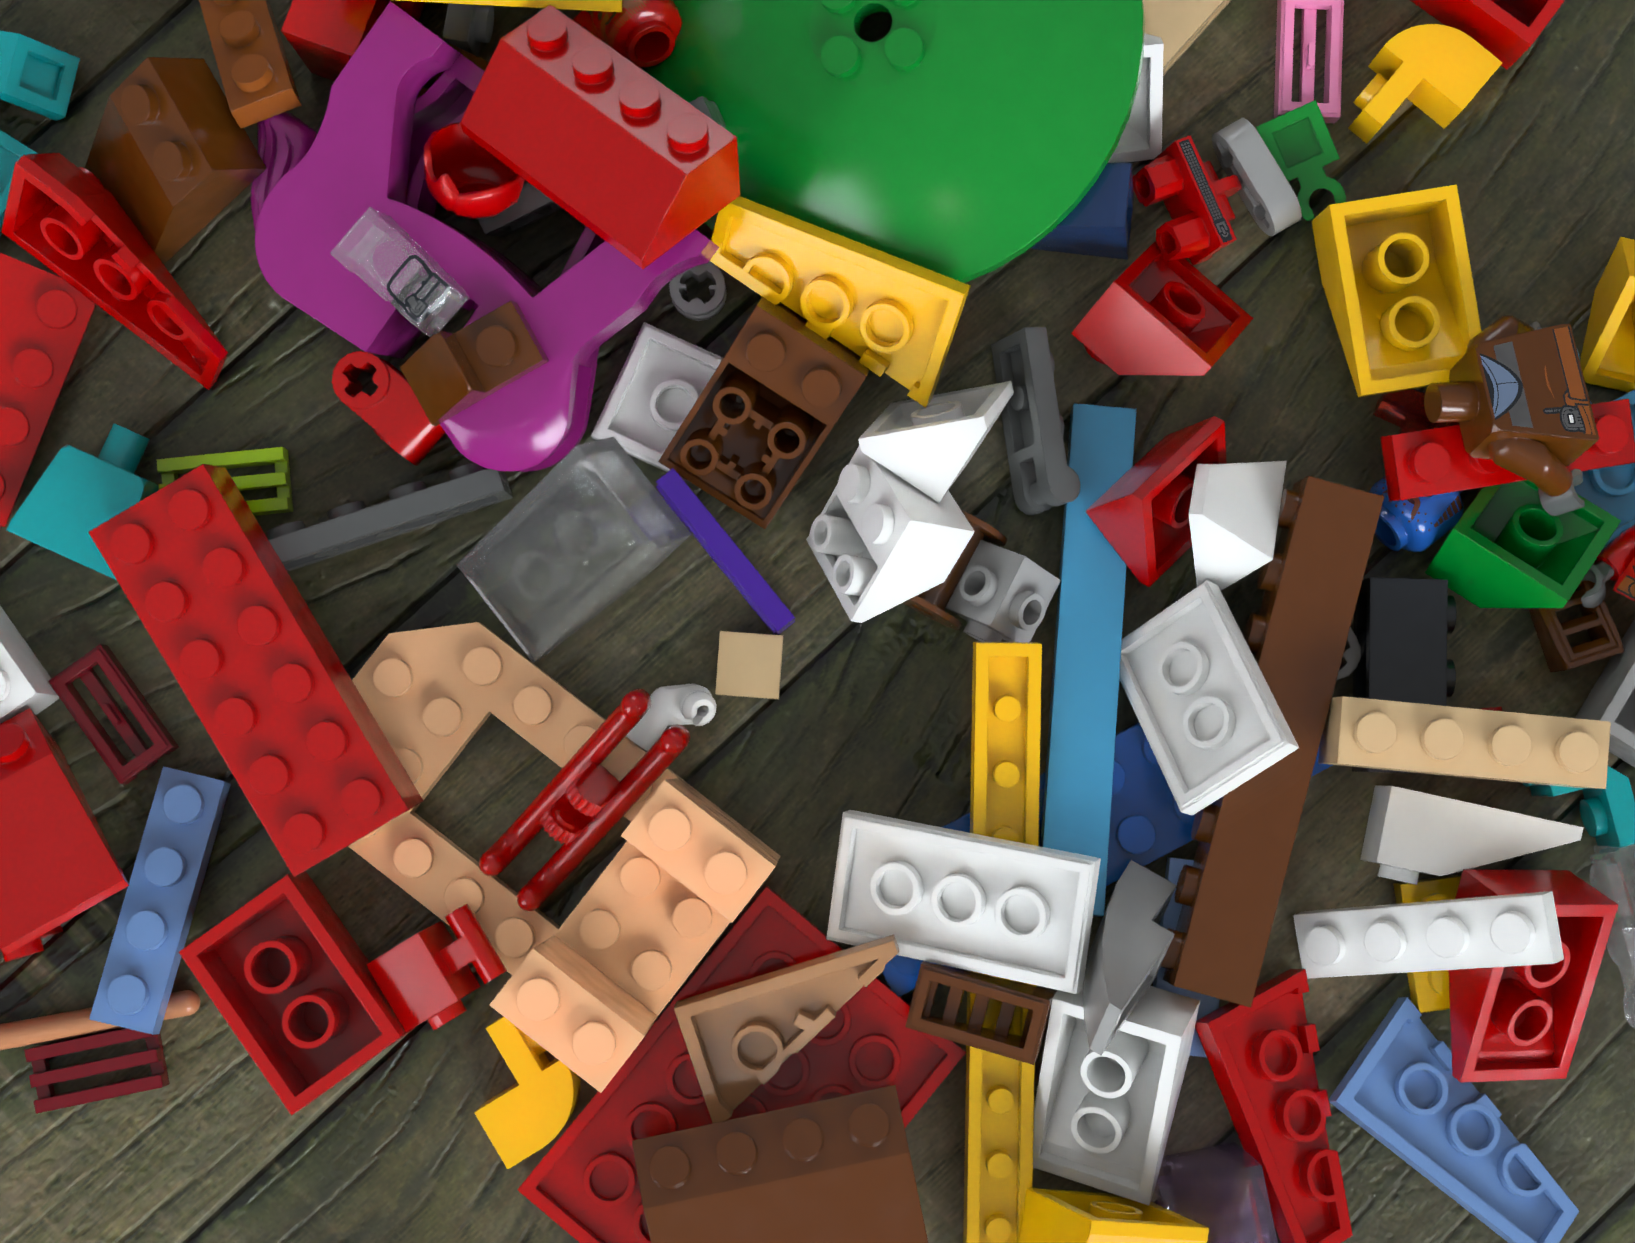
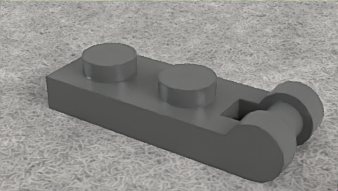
M1025 327L991 344L996 382L1011 381L1014 394L1001 412L1014 500L1020 511L1026 515L1033 516L1049 510L1052 506L1057 507L1074 501L1080 492V480L1077 473L1067 466L1063 442L1064 422L1058 409L1053 376L1055 363L1053 355L1049 350L1046 327Z

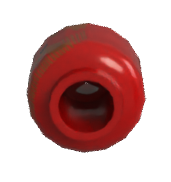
M622 0V12L591 11V20L601 40L639 68L655 66L671 55L675 47V40L683 23L673 0Z

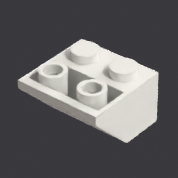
M859 445L849 464L843 468L837 486L821 514L814 520L806 540L849 619L852 622L863 623L943 583L975 531L949 490L938 503L861 452Z

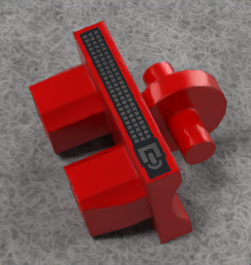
M1191 135L1174 141L1133 176V190L1139 203L1147 207L1164 201L1172 219L1156 229V242L1164 260L1189 258L1194 266L1208 261L1213 257L1214 253L1237 240L1230 225V221L1236 217L1227 198L1242 189L1237 175H1231L1219 180L1211 161L1202 162Z

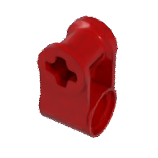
M363 351L349 353L336 364L332 374V385L335 394L341 402L374 428L373 431L398 454L413 465L418 466L446 432L440 424L437 426L431 425L404 374L391 363L372 353ZM363 371L372 374V380L378 386L376 392L372 395L362 392L363 386L357 380L359 374Z

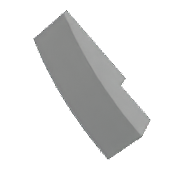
M1132 860L1118 880L1104 916L1101 919L1088 954L1084 976V1022L1089 1049L1101 1056L1154 981L1175 935L1173 932L1160 926V922L1177 885Z

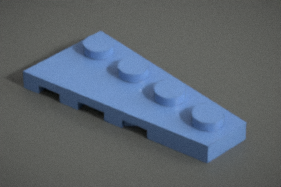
M1408 997L1398 998L1330 1096L1329 1102L1508 1243H1559L1579 1213L1578 1208L1529 1147L1524 1143H1519L1499 1118L1502 1114L1488 1096L1479 1093L1471 1082L1460 1083L1452 1076L1451 1050L1443 1041H1438L1420 1019L1422 1014Z

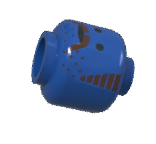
M1384 476L1369 491L1370 493L1384 496L1374 535L1380 542L1394 551H1399L1403 548L1409 552H1422L1453 529L1463 516L1464 504L1460 494L1464 490L1389 501L1386 476Z

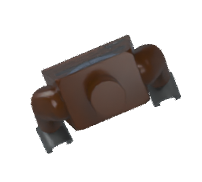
M1512 315L1501 316L1469 341L1465 355L1450 370L1449 382L1431 383L1428 385L1424 397L1427 418L1432 423L1459 422L1465 451L1473 458L1492 459L1496 465L1534 483L1538 487L1542 507L1551 516H1558L1585 507V501L1578 497L1574 486L1580 485L1583 482V473L1580 469L1569 470L1566 466L1572 464L1599 440V435L1571 324H1559L1541 328L1540 323L1537 321L1528 325Z

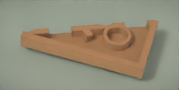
M894 934L676 1002L674 1011L712 1123L727 1121L739 1104L761 1083L764 1085L779 1071L780 1065L792 1054L798 1053L835 1018L836 1012L863 986L867 987L884 971L885 965L899 953V947Z

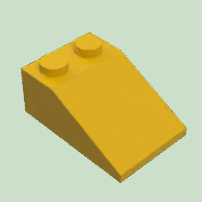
M1457 184L1327 206L1311 222L1321 282L1358 397L1426 387L1431 383L1449 382L1450 370L1465 355L1469 341L1482 332Z

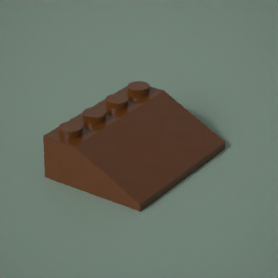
M896 1085L632 1141L642 1204L651 1243H928Z

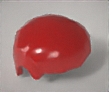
M460 122L450 123L432 132L424 145V173L429 192L446 210L453 211L457 216L467 218L494 217L518 202L525 179L464 134Z

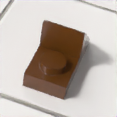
M509 301L455 333L442 330L435 333L400 368L431 425L437 426L549 362L518 303Z

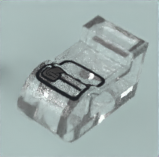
M371 207L366 210L330 252L349 272L359 276L382 299L391 302L408 321L429 337L441 331L470 298L466 291L389 215Z

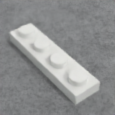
M1553 891L1314 910L1293 915L1302 969H1306L1307 979L1555 964L1564 960Z

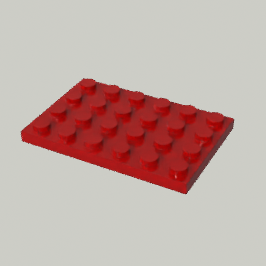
M766 886L653 1023L645 1037L602 1093L598 1091L520 1185L518 1191L579 1243H651L642 1204L632 1141L713 1124L674 1011L676 1002L844 949L836 942L827 940V935L771 888ZM877 977L867 987L863 986L836 1012L835 1018L798 1053L792 1054L780 1065L779 1071L764 1085L761 1083L733 1110L732 1116L728 1120L896 1085L904 1128H906L966 1054V1051L954 1041L905 1027L911 1005Z

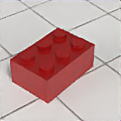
M306 871L296 877H293L292 874H287L178 952L291 1116L413 1030L405 1032L367 968L366 964L370 962Z

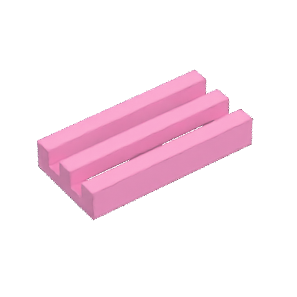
M1277 0L1274 118L1314 101L1316 18L1318 9L1326 10L1324 103L1317 104L1325 123L1335 124L1341 116L1344 0ZM1295 8L1302 9L1299 102H1292Z

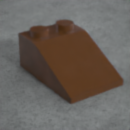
M147 57L109 96L85 168L100 180L103 187L112 193L163 264L173 257L267 169L245 129H240L231 114L227 98L204 58Z

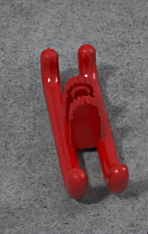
M637 688L628 692L616 709L515 822L482 854L479 860V869L487 876H496L522 852L543 827L544 831L549 834V837H553L555 841H559L561 844L564 843L518 892L517 904L524 911H534L547 900L689 744V731L686 727L676 724L663 732L661 737L621 781H618L601 765L649 710L651 697L647 691Z

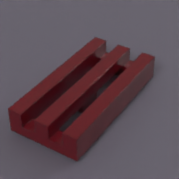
M99 644L48 681L120 785L129 784L138 777L137 774L143 770L150 769L158 763V759L164 755L171 754L179 748L108 645ZM98 664L154 745L148 748L94 671L93 667ZM80 677L135 755V758L130 762L126 761L72 684L77 678Z
M121 1028L34 1046L24 1050L26 1062H32L34 1074L29 1075L31 1088L36 1087L38 1099L34 1100L36 1114L162 1088L170 1084L161 1034L152 1035ZM142 1038H145L147 1050L53 1070L50 1068L49 1058ZM150 1063L151 1075L55 1094L53 1083Z

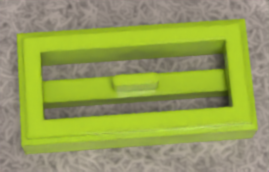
M284 447L156 459L157 472L161 473L162 484H159V490L177 480L178 474L188 473L202 464L224 467L226 469L274 464L275 473L231 478L239 491L277 488V498L246 501L254 516L293 512L288 450Z

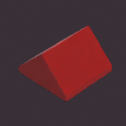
M1213 416L1166 435L1085 511L1138 581L1148 587L1192 546L1189 508L1197 464H1227L1225 421Z

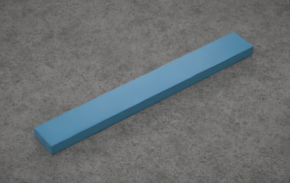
M1074 403L1070 414L1067 466L1077 473L1080 480V492L1074 501L1064 504L1059 579L1061 581L1058 587L1040 846L1101 858L1093 916L1102 917L1105 910L1127 565L1085 511L1133 467L1136 409Z

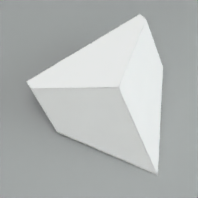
M1287 461L1197 464L1189 508V523L1197 587L1208 580L1218 585L1222 591L1273 560Z

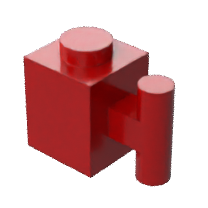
M468 904L445 916L458 940L454 941L445 925L440 921L416 933L366 964L405 1032L426 1020L434 1031L467 1011L461 999L481 987L468 966L469 963L472 962L484 984L507 971Z

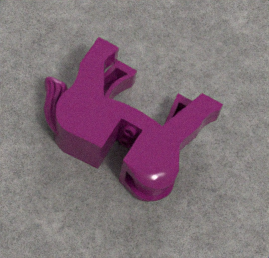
M390 1L332 84L326 113L318 134L289 111L257 123V152L267 168L251 185V209L255 228V250L258 264L266 281L282 298L363 351L400 359L405 357L447 297L468 311L472 308L476 310L464 327L509 301L517 302L549 362L445 420L440 425L456 449L466 458L482 467L509 472L542 470L566 458L579 444L586 431L599 346L646 311L659 291L670 280L690 268L708 263L719 246L698 230H694L654 262L642 269L586 226L560 277L545 289H542L523 270L494 248L471 234L435 218L437 201L429 192L425 179L424 145L432 132L450 123L461 122L485 71ZM445 71L425 94L417 98L420 90L428 80L436 74ZM411 255L419 256L432 273H436L450 286V291L423 322L413 320L387 291V283ZM411 259L390 285L391 291L405 304V299L416 293L422 286V281H426L429 275L417 259ZM434 276L416 295L417 298L423 299L437 283L438 280ZM441 282L425 300L428 304V309L417 319H421L446 290V287Z

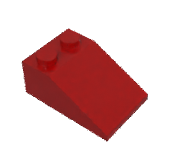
M30 708L0 724V949L8 955L129 886L61 748Z
M1463 869L1455 899L1553 891L1564 960L1555 964L1448 970L1452 1076L1460 1083L1566 1079L1618 908L1616 902L1569 870Z

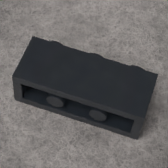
M1376 577L1362 580L1354 611V633L1361 646V658L1356 669L1353 671V697L1447 706V697H1452L1456 685L1455 664L1452 659H1447V634H1451L1454 631L1457 616L1455 599L1452 595H1448V580ZM1352 767V772L1414 773Z

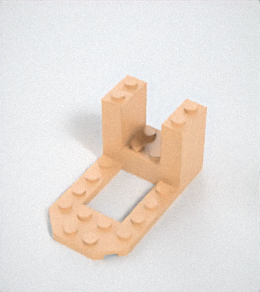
M480 622L389 633L352 680L423 800L491 713L561 768L565 766L606 720ZM625 737L601 765L618 781H621L647 751ZM669 768L662 773L624 815L631 822L621 835L627 842L561 927L538 908L534 911H524L517 904L518 893L497 876L483 874L479 869L478 861L415 813L420 804L348 846L447 925L449 924L445 916L468 904L507 972L512 975L490 1003V1006L600 1093H602L639 1045L658 1015L730 922L733 923L767 879L780 858L777 852Z

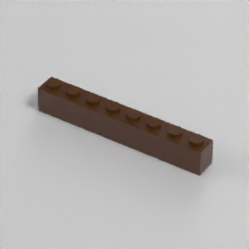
M1307 476L1294 483L1292 490L1284 489L1282 492L1277 526L1282 529L1276 552H1274L1273 560L1260 568L1257 587L1265 590L1259 615L1252 613L1249 616L1243 636L1299 748L1195 814L1191 838L1199 841L1193 866L1184 865L1178 878L1175 890V903L1182 904L1176 930L1167 929L1175 935L1160 966L1165 968L1163 980L1175 987L1247 1007L1252 1005L1384 496L1312 476Z

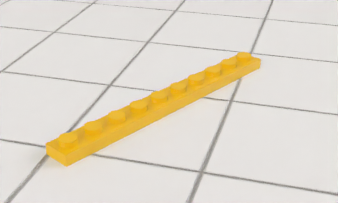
M973 642L970 833L1039 846L1041 643ZM982 974V975H986V976H990V977H995V978H999V979H1004V980H1008V981L1017 982V983L1026 984V985H1029V986L1036 987V985H1033V984H1028V983H1023V982L1014 981V980H1010V979H1005V978H1000V977L991 976V975H987V974ZM968 991L967 1024H969L976 997L975 993ZM990 998L983 1028L995 1030L1002 1001ZM1016 1006L1009 1034L1022 1036L1028 1009ZM966 1045L963 1243H1019L1026 1189L1033 1187L1035 1063L1032 1065Z

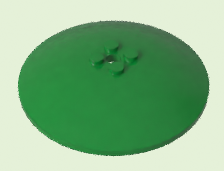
M673 0L682 18V27L675 40V47L671 55L663 62L655 66L643 67V71L688 103L701 96L709 101L716 102L726 124L724 128L737 137L741 197L966 283L992 272L1020 256L1052 232L1077 207L1098 180L1119 143L1129 120L1139 87L1144 56L1143 0ZM875 12L890 14L892 16V26L884 38L875 42H867L860 38V26L867 16ZM718 213L705 222L712 231L714 230Z

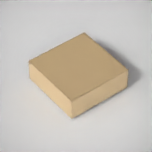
M720 631L715 695L779 700L784 636Z

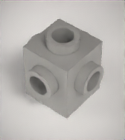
M981 540L946 608L966 620L967 624L963 632L980 642H1001L1002 639L1009 642H1030L1037 627L1042 622L1046 609L1061 580L1026 556Z

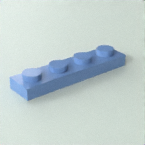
M163 766L92 1007L90 1020L152 1035L160 1034L181 960V955L178 952L184 948L231 786L230 783Z

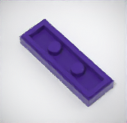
M672 468L656 481V489L660 496L773 634L777 633V635H780L795 623L794 615L676 470Z

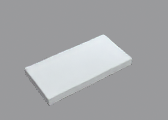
M848 810L843 812L826 939L858 946L894 934L899 947L897 955L1077 994L1083 990L1101 858Z

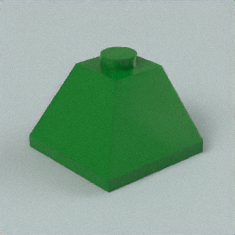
M1529 480L1483 487L1455 525L1425 571V574L1433 579L1448 580L1449 589L1479 608H1563L1621 520L1577 494L1578 497L1585 501V507L1558 516H1551L1542 507L1538 487Z

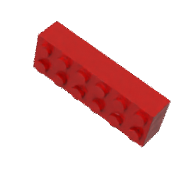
M202 464L88 532L293 877L312 868L424 802L226 468Z

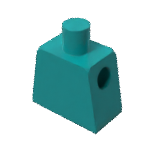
M114 423L98 457L66 444L57 453L11 519L6 531L116 580L88 532L159 490V484L134 474L150 439Z

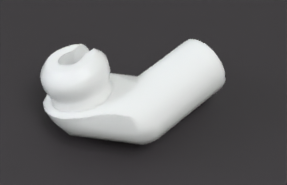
M694 683L661 686L653 691L650 696L651 706L626 737L648 751L660 738L667 726L676 724L703 726L709 723L716 713L717 705L715 699L707 688Z

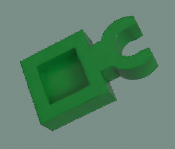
M1316 100L1256 127L1287 181L1289 182L1295 178L1298 179L1301 189L1297 199L1301 207L1302 217L1305 220L1310 221L1314 219L1313 211L1309 206V198L1317 189L1329 190L1333 194L1336 204L1346 202L1345 191L1341 184L1333 178L1326 177L1322 167L1340 158Z

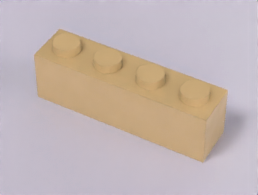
M1340 696L1331 699L1320 741L1318 763L1572 788L1606 789L1611 722Z

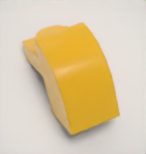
M1423 24L1403 30L1391 38L1368 65L1376 73V76L1353 102L1362 112L1348 129L1367 144L1406 98L1445 129L1468 105L1500 67L1502 62L1472 37L1450 26Z
M502 1016L486 1027V1030L517 1080V1083L484 1102L474 1114L506 1168L509 1169L548 1145L559 1134L577 1105L581 1079L580 1076L557 1058L549 1062L544 1053L547 1050Z

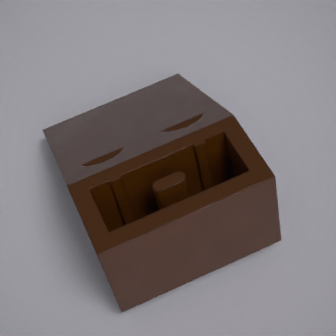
M761 297L658 462L670 470L674 468L684 479L763 529H766L866 379L869 369L858 361L861 357L831 336L825 340L806 327L807 320L781 302L774 305L764 297ZM737 395L743 399L741 403L736 402Z

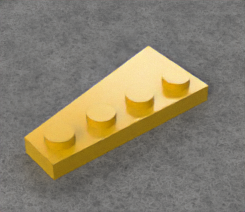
M741 196L718 212L711 241L719 246L710 262L774 305L781 302L806 319V327L825 340L831 336L859 355L861 358L858 362L879 377L883 373L887 374L910 390L907 396L925 408L928 406L933 398L971 285Z

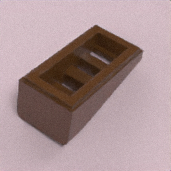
M1581 581L1563 608H1528L1550 673L1573 669L1625 652L1617 627L1605 601L1603 600L1595 608H1586L1582 605V596L1595 585L1591 581ZM1579 605L1582 617L1563 623L1559 622L1555 612ZM1587 629L1591 641L1571 647L1566 636Z
M923 961L920 966L905 1027L1034 1065L1040 1051L1054 992ZM938 983L950 986L943 1018L930 1016ZM964 991L976 994L969 1024L957 1022ZM990 998L1002 1001L995 1030L983 1028ZM1016 1006L1028 1009L1022 1036L1009 1034Z

